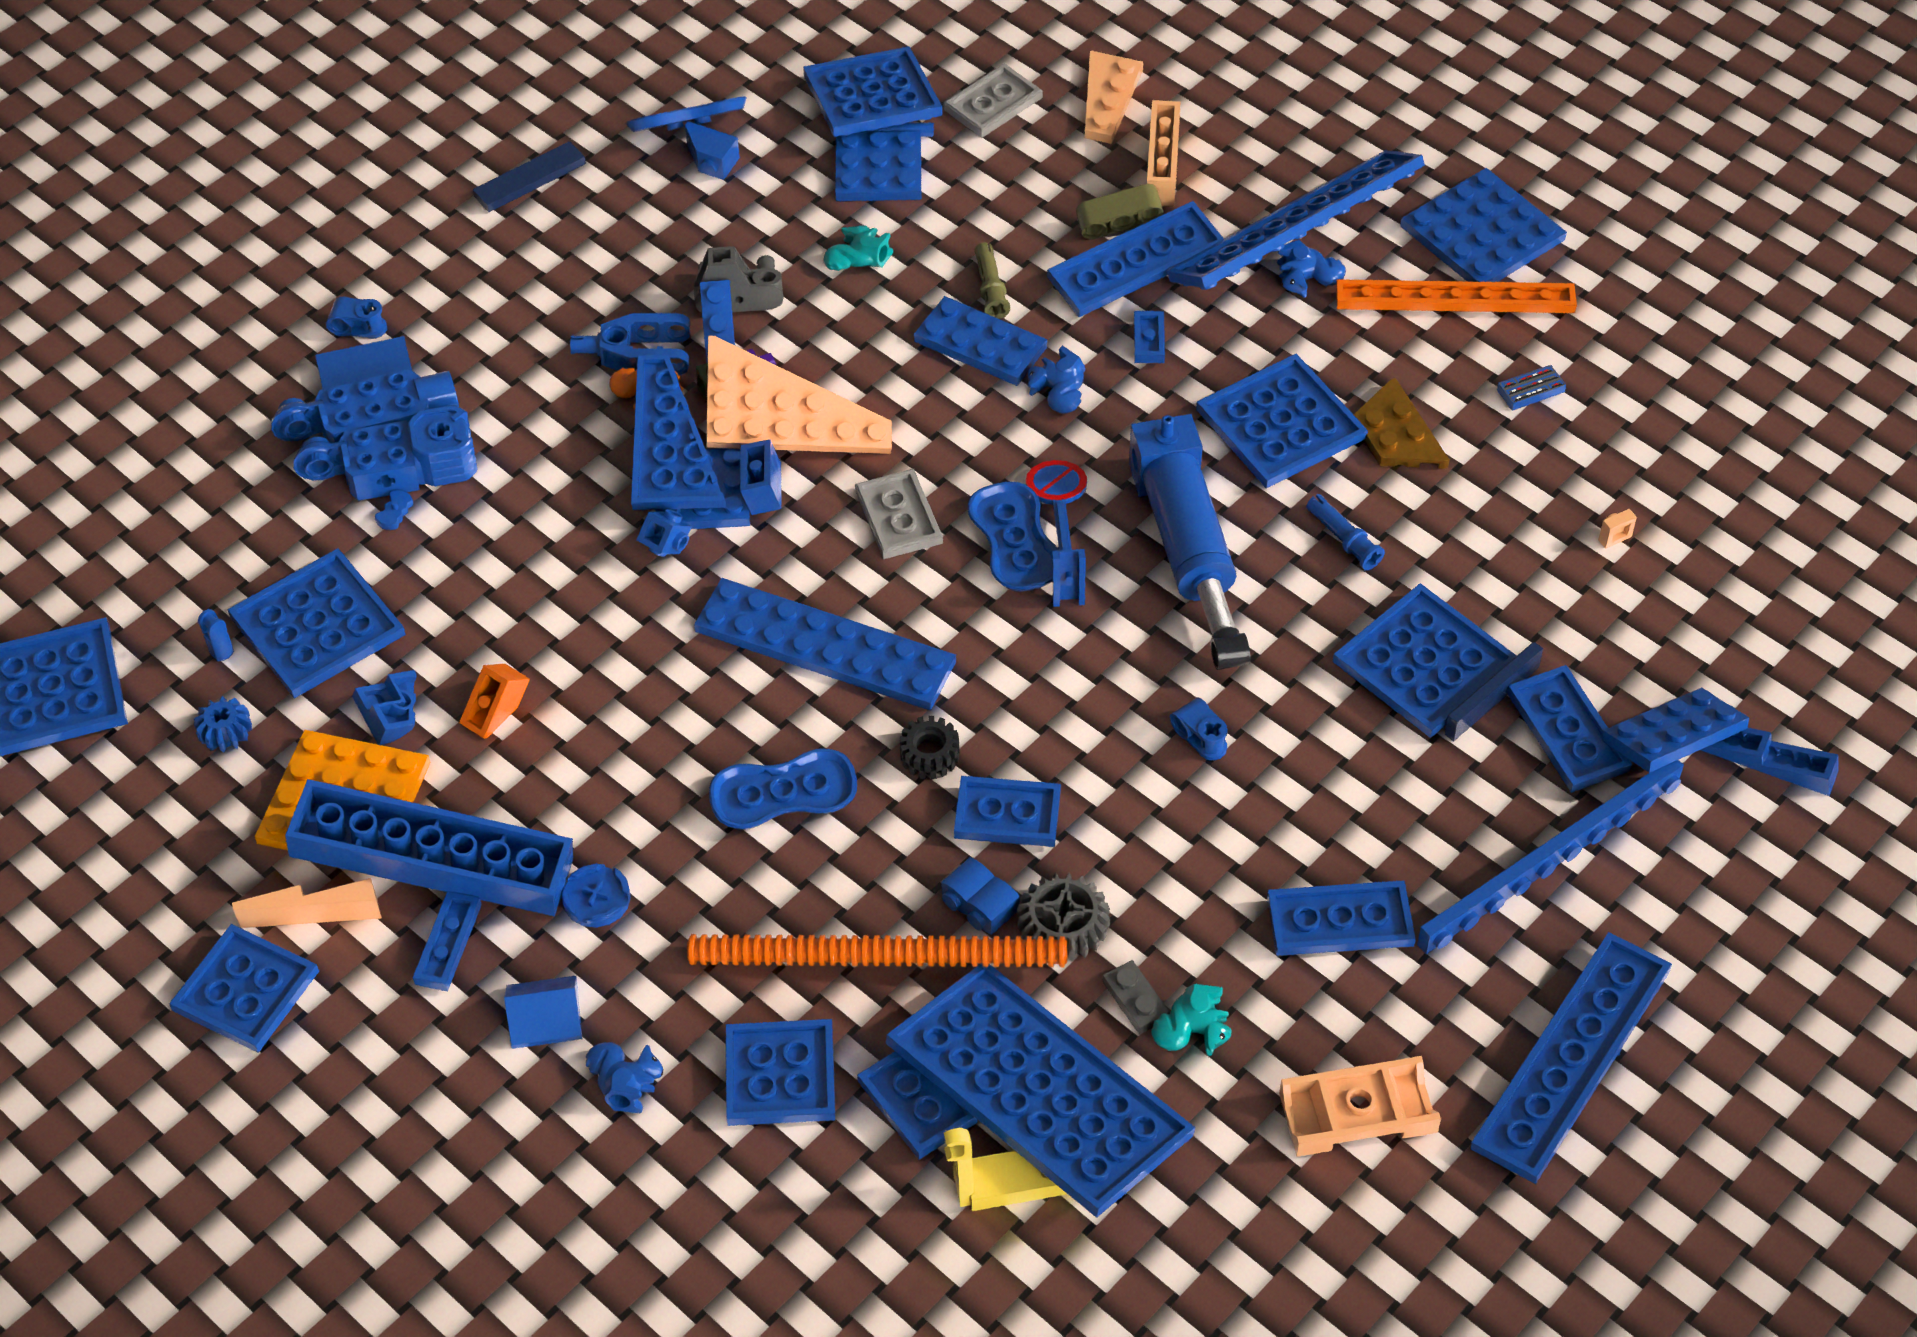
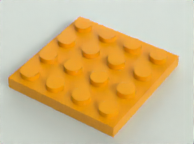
M304 730L256 832L255 839L257 844L288 850L285 835L307 779L414 802L430 765L429 755Z

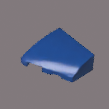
M415 670L388 674L385 683L358 687L353 692L352 698L378 745L391 743L403 737L414 728L415 712L413 707L416 702L414 682L417 677Z

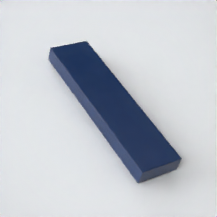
M570 141L474 188V197L488 212H491L585 165V156Z
M1536 642L1531 643L1449 713L1445 736L1454 742L1508 695V685L1527 679L1540 666L1543 648Z

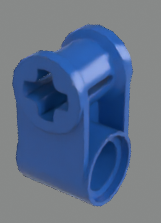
M338 297L335 299L326 321L327 329L337 336L366 337L369 339H376L384 335L388 326L381 317L382 306L375 299Z
M1196 697L1170 714V722L1176 733L1185 739L1201 757L1207 760H1218L1226 754L1227 742L1225 738L1227 736V725L1209 708L1203 699Z

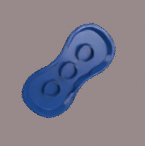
M736 97L626 121L625 124L632 132L667 126V131L684 127L683 122L694 120L695 124L711 122V116L744 109L747 97Z
M1001 482L983 487L973 493L968 501V515L970 519L986 535L990 544V569L992 575L1007 589L1018 592L1039 589L1052 582V551L1059 550L1042 530L1039 497L1030 487L1020 482Z
M814 749L782 764L769 766L735 764L718 772L711 780L709 799L713 813L721 823L735 829H752L783 814L794 812L829 814L836 812L854 799L857 792V777L851 761L845 754L833 749Z

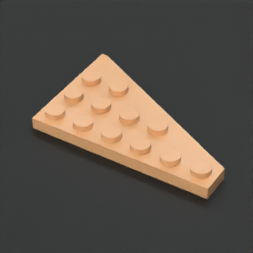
M708 336L706 448L741 449V445L771 439L775 450L891 454V420L716 336Z

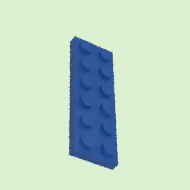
M1191 201L1047 270V278L1075 314L1081 317L1167 276L1169 269L1224 240V238L1195 202Z

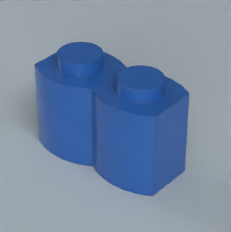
M971 857L941 882L942 899L946 906L953 911L958 910L967 915L968 922L976 930H983L991 935L1017 912L1020 904L1019 894L1010 885L995 877L982 863Z

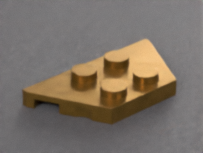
M1392 378L1354 414L1368 430L1364 441L1380 466L1404 465L1406 467L1419 468L1420 463L1438 464V469L1448 468L1450 459L1396 378Z

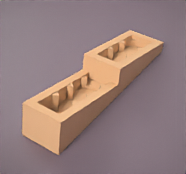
M371 878L304 895L301 885L232 903L240 928L382 918Z

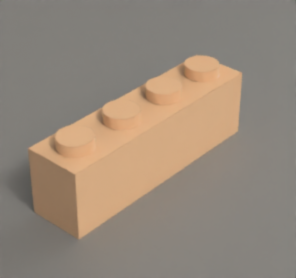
M1152 100L1147 184L1156 186L1162 206L1174 207L1181 102Z

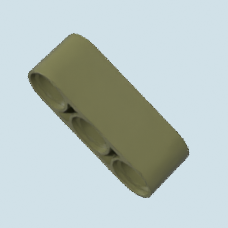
M1144 184L1082 202L1076 208V214L1082 236L1086 239H1097L1143 225L1162 216L1163 208L1156 186Z

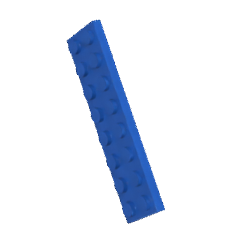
M721 578L694 624L695 632L929 711L932 710L956 664L955 654L725 578Z
M1608 932L1471 1142V1150L1536 1184L1671 971L1672 963Z

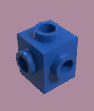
M666 509L665 512H648L637 541L649 547V551L661 557H666L667 554H680L688 544V534L692 526L682 520L683 516L670 509Z

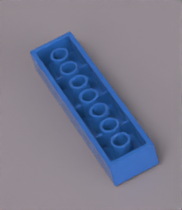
M307 779L285 835L288 854L292 858L443 892L450 891L479 897L483 901L554 917L560 902L562 889L565 886L573 862V838Z

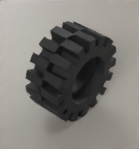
M922 716L917 718V724L910 721L908 729L903 728L901 731L902 736H900L899 740L900 758L903 761V767L905 769L909 768L910 774L914 776L918 771L919 778L925 779L926 774H931L932 780L937 779L936 773H940L944 777L947 775V769L951 772L955 769V763H958L960 754L959 734L957 730H954V725L951 722L945 726L944 718L940 717L938 722H935L934 716H929V721H924ZM924 742H936L942 745V749L935 753H923L917 749V746Z

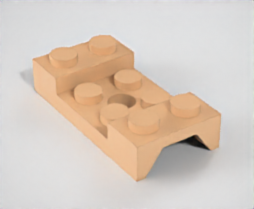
M1422 1056L1281 1079L1279 1095L1297 1157L1332 1151L1333 1144L1394 1133L1401 1132L1402 1139L1438 1133L1441 1117L1439 1112L1432 1109L1427 1093ZM1360 1096L1366 1098L1370 1105L1367 1108L1359 1109L1354 1107L1350 1100Z

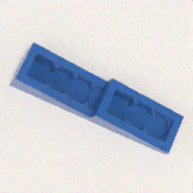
M1748 728L1701 749V751L1827 796H1830L1839 772L1838 754L1772 741L1771 732Z

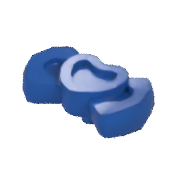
M403 490L391 491L389 495L390 501L385 504V510L375 514V521L382 529H397L399 523L403 521V516L408 513V508L413 506L411 495Z

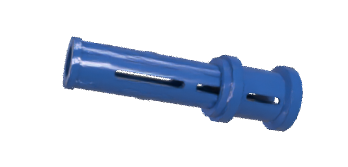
M1317 494L1316 498L1313 496L1308 501L1306 508L1341 540L1343 550L1348 554H1353L1360 561V566L1364 570L1373 569L1381 562L1385 550L1380 545H1374L1368 539V534L1363 529L1352 526L1321 494Z

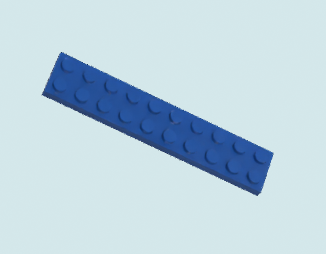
M1385 150L1167 271L1170 282L1183 284V286L1200 287L1202 290L1213 288L1218 284L1217 281L1224 277L1238 274L1242 267L1260 262L1263 259L1262 256L1267 253L1283 249L1285 243L1306 236L1307 231L1326 225L1329 222L1328 219L1335 215L1345 214L1351 210L1350 207L1369 201L1372 195L1378 191L1392 188L1394 182L1413 176L1416 170L1425 166L1423 155Z

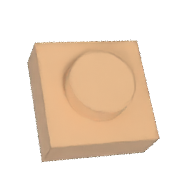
M1627 509L1618 514L1613 513L1603 520L1598 540L1605 549L1632 537L1637 518L1630 509Z

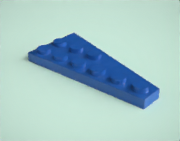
M638 355L631 495L632 510L727 508L726 500L718 485L717 477L709 462L706 449L689 411L686 398L681 391L669 355Z

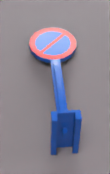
M1051 460L1042 462L1032 467L1027 473L1026 485L1037 494L1040 502L1053 505L1059 549L1052 551L1053 607L1060 606V600L1078 599L1079 605H1085V549L1072 550L1066 504L1079 499L1085 493L1087 476L1078 465L1068 461Z

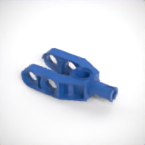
M631 313L601 324V331L597 336L571 335L570 350L571 354H598V357H601V364L617 371L622 368H634L636 371L638 355L668 354L670 359L675 358L683 361L677 364L672 363L674 370L679 375H682L689 368V355L685 351L675 348L663 349V346H657V349H633V346H630V344L683 342L690 336L691 322L687 316L679 313ZM643 325H650L654 327V329L647 331L641 329L640 327ZM673 325H680L684 327V329L672 330L670 327Z

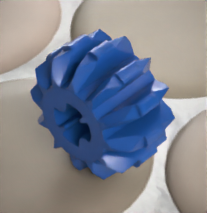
M222 696L219 702L214 703L209 700L208 707L198 708L199 716L194 718L196 735L198 740L202 744H206L210 751L219 747L225 753L229 746H233L238 750V741H248V732L252 731L250 714L247 707L240 705L236 698L227 702V699Z

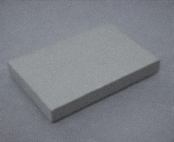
M1004 63L943 103L944 111L983 138L1042 99L1043 90Z
M914 469L855 484L856 494L883 560L943 544L942 533Z

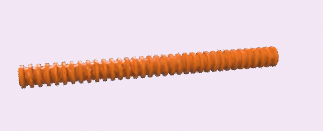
M691 934L687 942V959L690 965H696L697 962H700L701 965H707L708 962H711L712 965H718V962H722V965H728L729 962H732L733 965H739L740 962H743L744 965H750L751 962H754L756 966H760L761 962H765L766 966H771L772 962H776L777 966H782L783 962H786L787 966H793V963L797 962L798 966H803L805 962H808L809 966H814L815 962H819L820 966H825L826 963H830L831 966H836L837 963H841V966H847V963H852V966H858V963H862L863 966H869V963H873L874 966H879L880 963H884L885 966H890L891 963H895V966H901L902 963H906V966H912L913 963H917L918 967H922L923 963H928L929 967H933L934 963H939V967H944L945 963H949L950 967H955L956 963H960L961 967H966L967 963H971L972 967H977L978 963H982L983 967H988L989 964H993L994 967H999V964H1004L1005 967H1010V964H1015L1016 967H1021V964H1026L1027 967H1032V964H1037L1038 967H1043V964H1048V967H1054V964H1059V967H1065V964H1067V940H1065V936H1060L1059 940H1054V936H1049L1048 940H1043V936H1038L1037 940H1032V936H1027L1026 939H1021V936H1016L1015 939H1010V936H1005L1004 939H1000L999 936H994L993 939H989L988 936H983L982 939H978L977 936H972V939H967V936H961V939H956V936H950V939H945V936H939V939H934V936H928V939H924L922 935H918L917 939H913L911 935H907L906 939H902L901 935H896L895 939H891L890 935H885L884 939H880L879 935H874L873 939H869V935H863V938L859 939L858 935H853L852 939H848L847 935H842L841 938H837L836 935H831L830 938H826L825 935H820L819 938H815V935H809L808 938H805L804 935H798V938H794L793 935H787V938H783L782 935H777L776 938H772V935H766L765 938H762L761 935H755L754 938H751L750 935H744L743 938H740L738 934H734L733 938H730L728 934H723L722 938H719L717 934H712L711 938H708L707 934H702L700 938H697L696 934Z

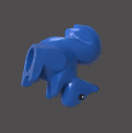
M1300 240L1285 244V247L1278 251V254L1282 257L1277 260V264L1280 266V270L1284 271L1279 274V277L1282 279V286L1288 291L1301 295L1303 298L1307 297L1306 280L1314 277L1319 284L1334 286L1337 279L1345 277L1346 268L1340 260H1336L1333 257L1325 259L1319 251L1307 247Z
M1062 345L1059 348L1061 358L1058 362L1054 363L1044 357L1042 359L1044 363L1043 368L1033 366L1029 369L1028 387L1030 388V396L1035 395L1046 387L1052 388L1047 398L1049 407L1055 412L1066 414L1076 410L1082 401L1080 399L1082 393L1078 390L1083 383L1085 366L1078 355Z
M613 1042L598 1043L586 1055V1066L589 1067L590 1073L598 1075V1086L605 1095L606 1103L616 1111L641 1113L643 1105L638 1100L642 1096L641 1092H654L655 1087L650 1083H653L654 1079L661 1077L664 1070L660 1061L652 1054L650 1046L646 1045L637 1062H625L623 1049Z

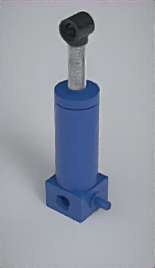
M1192 414L1175 417L1165 415L1162 419L1131 424L1129 467L1139 497L1148 496L1179 594L1185 599L1202 602L1212 633L1210 647L1216 670L1248 665L1251 662L1248 639L1245 633H1239V630L1235 628L1224 593L1234 584L1237 575L1201 471L1203 446Z

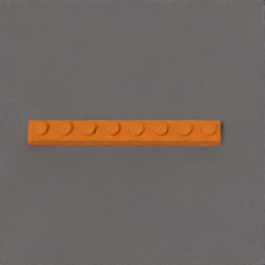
M1337 279L1336 281L1337 309L1575 313L1577 307L1574 283Z

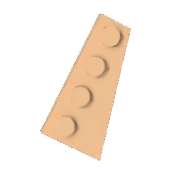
M1090 51L1085 138L1112 144L1143 71L1142 61Z

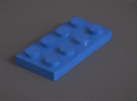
M946 296L942 298L914 333V342L1016 386L1019 385L1029 369L1033 367L1047 348V339Z
M1567 665L1508 685V696L1571 793L1630 772L1632 766L1630 760L1603 742V732L1608 727Z
M1701 687L1605 729L1603 732V742L1650 773L1748 729L1749 717Z
M1404 880L1272 889L1267 892L1276 956L1413 947L1415 945L1416 938Z

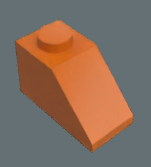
M507 664L483 665L459 723L483 739L488 738L518 708L530 678Z

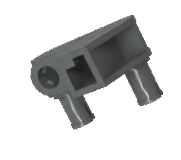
M735 246L708 248L703 261L698 265V273L694 281L696 308L702 312L700 282L730 280L732 312L770 310L781 306L784 301L782 275L775 269V259L772 256L763 255L757 260L758 269H749Z

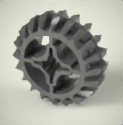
M1054 873L1051 881L1042 876L1039 880V886L1031 883L1028 893H1023L1021 904L1017 908V917H1019L1017 926L1019 931L1022 932V939L1032 936V940H1037L1038 936H1043V940H1048L1049 936H1054V940H1059L1060 936H1065V940H1067V955L1072 962L1075 959L1076 953L1086 958L1088 948L1096 951L1099 947V941H1104L1107 936V929L1110 927V907L1105 902L1103 892H1097L1094 882L1085 885L1083 875L1078 880H1072L1070 873L1066 875L1065 879H1059V876ZM1064 910H1066V916L1064 917V922H1063V924H1061V918L1063 917V912H1064Z

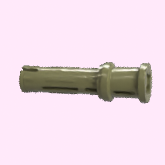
M982 242L975 247L974 252L982 279L980 295L985 300L984 312L1001 319L1009 314L1011 306L1005 298L1006 286L999 279L993 246L991 244L988 245L987 242Z

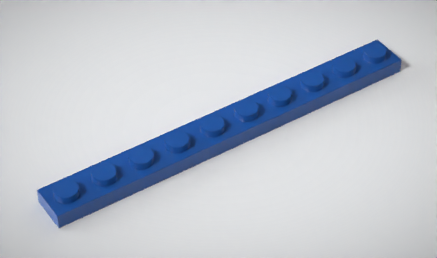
M1677 760L1648 773L1421 926L1417 946L1425 954H1428L1436 947L1438 949L1444 948L1451 942L1454 935L1461 930L1468 931L1472 929L1482 916L1488 912L1491 914L1497 912L1507 899L1513 895H1522L1532 882L1538 878H1547L1553 873L1557 865L1563 861L1570 862L1575 859L1582 848L1590 843L1595 845L1600 842L1607 831L1615 826L1620 828L1625 825L1632 814L1638 810H1647L1653 805L1656 798L1663 793H1672L1681 783L1680 776L1684 764Z

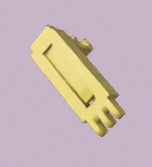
M955 1128L944 1132L947 1161H954L953 1175L960 1207L971 1205L972 1211L1067 1194L1016 1151L972 1158V1144L968 1130Z

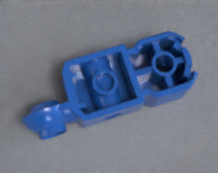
M454 405L421 410L409 420L408 424L407 420L347 430L343 433L339 442L330 443L323 437L309 438L303 443L293 463L295 472L309 480H325L335 475L345 474L350 494L358 501L389 496L391 491L403 490L405 492L420 490L419 485L440 486L467 481L478 470L476 456L474 455L473 439L470 436L471 431L467 411Z

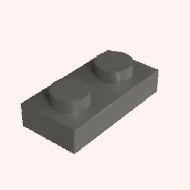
M1133 960L1103 975V984L1139 1035L1152 1029L1154 1021L1159 1019L1161 1014H1170Z

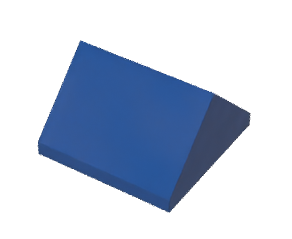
M576 975L506 985L504 1000L512 1049L582 1039Z

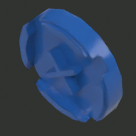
M597 863L583 866L574 871L568 877L561 893L564 910L571 920L582 926L594 928L610 925L620 919L628 909L631 899L628 880L622 872L614 867L611 869L605 867V864Z

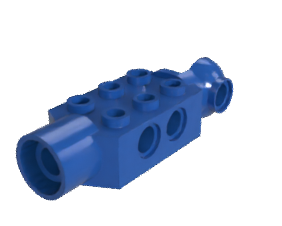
M408 368L319 390L313 402L304 403V401L298 398L284 400L280 403L272 419L271 431L275 437L290 442L301 441L314 434L323 433L324 438L333 443L339 442L343 433L347 430L407 420L408 424L409 420L421 410L450 405L459 407L449 370L420 377Z

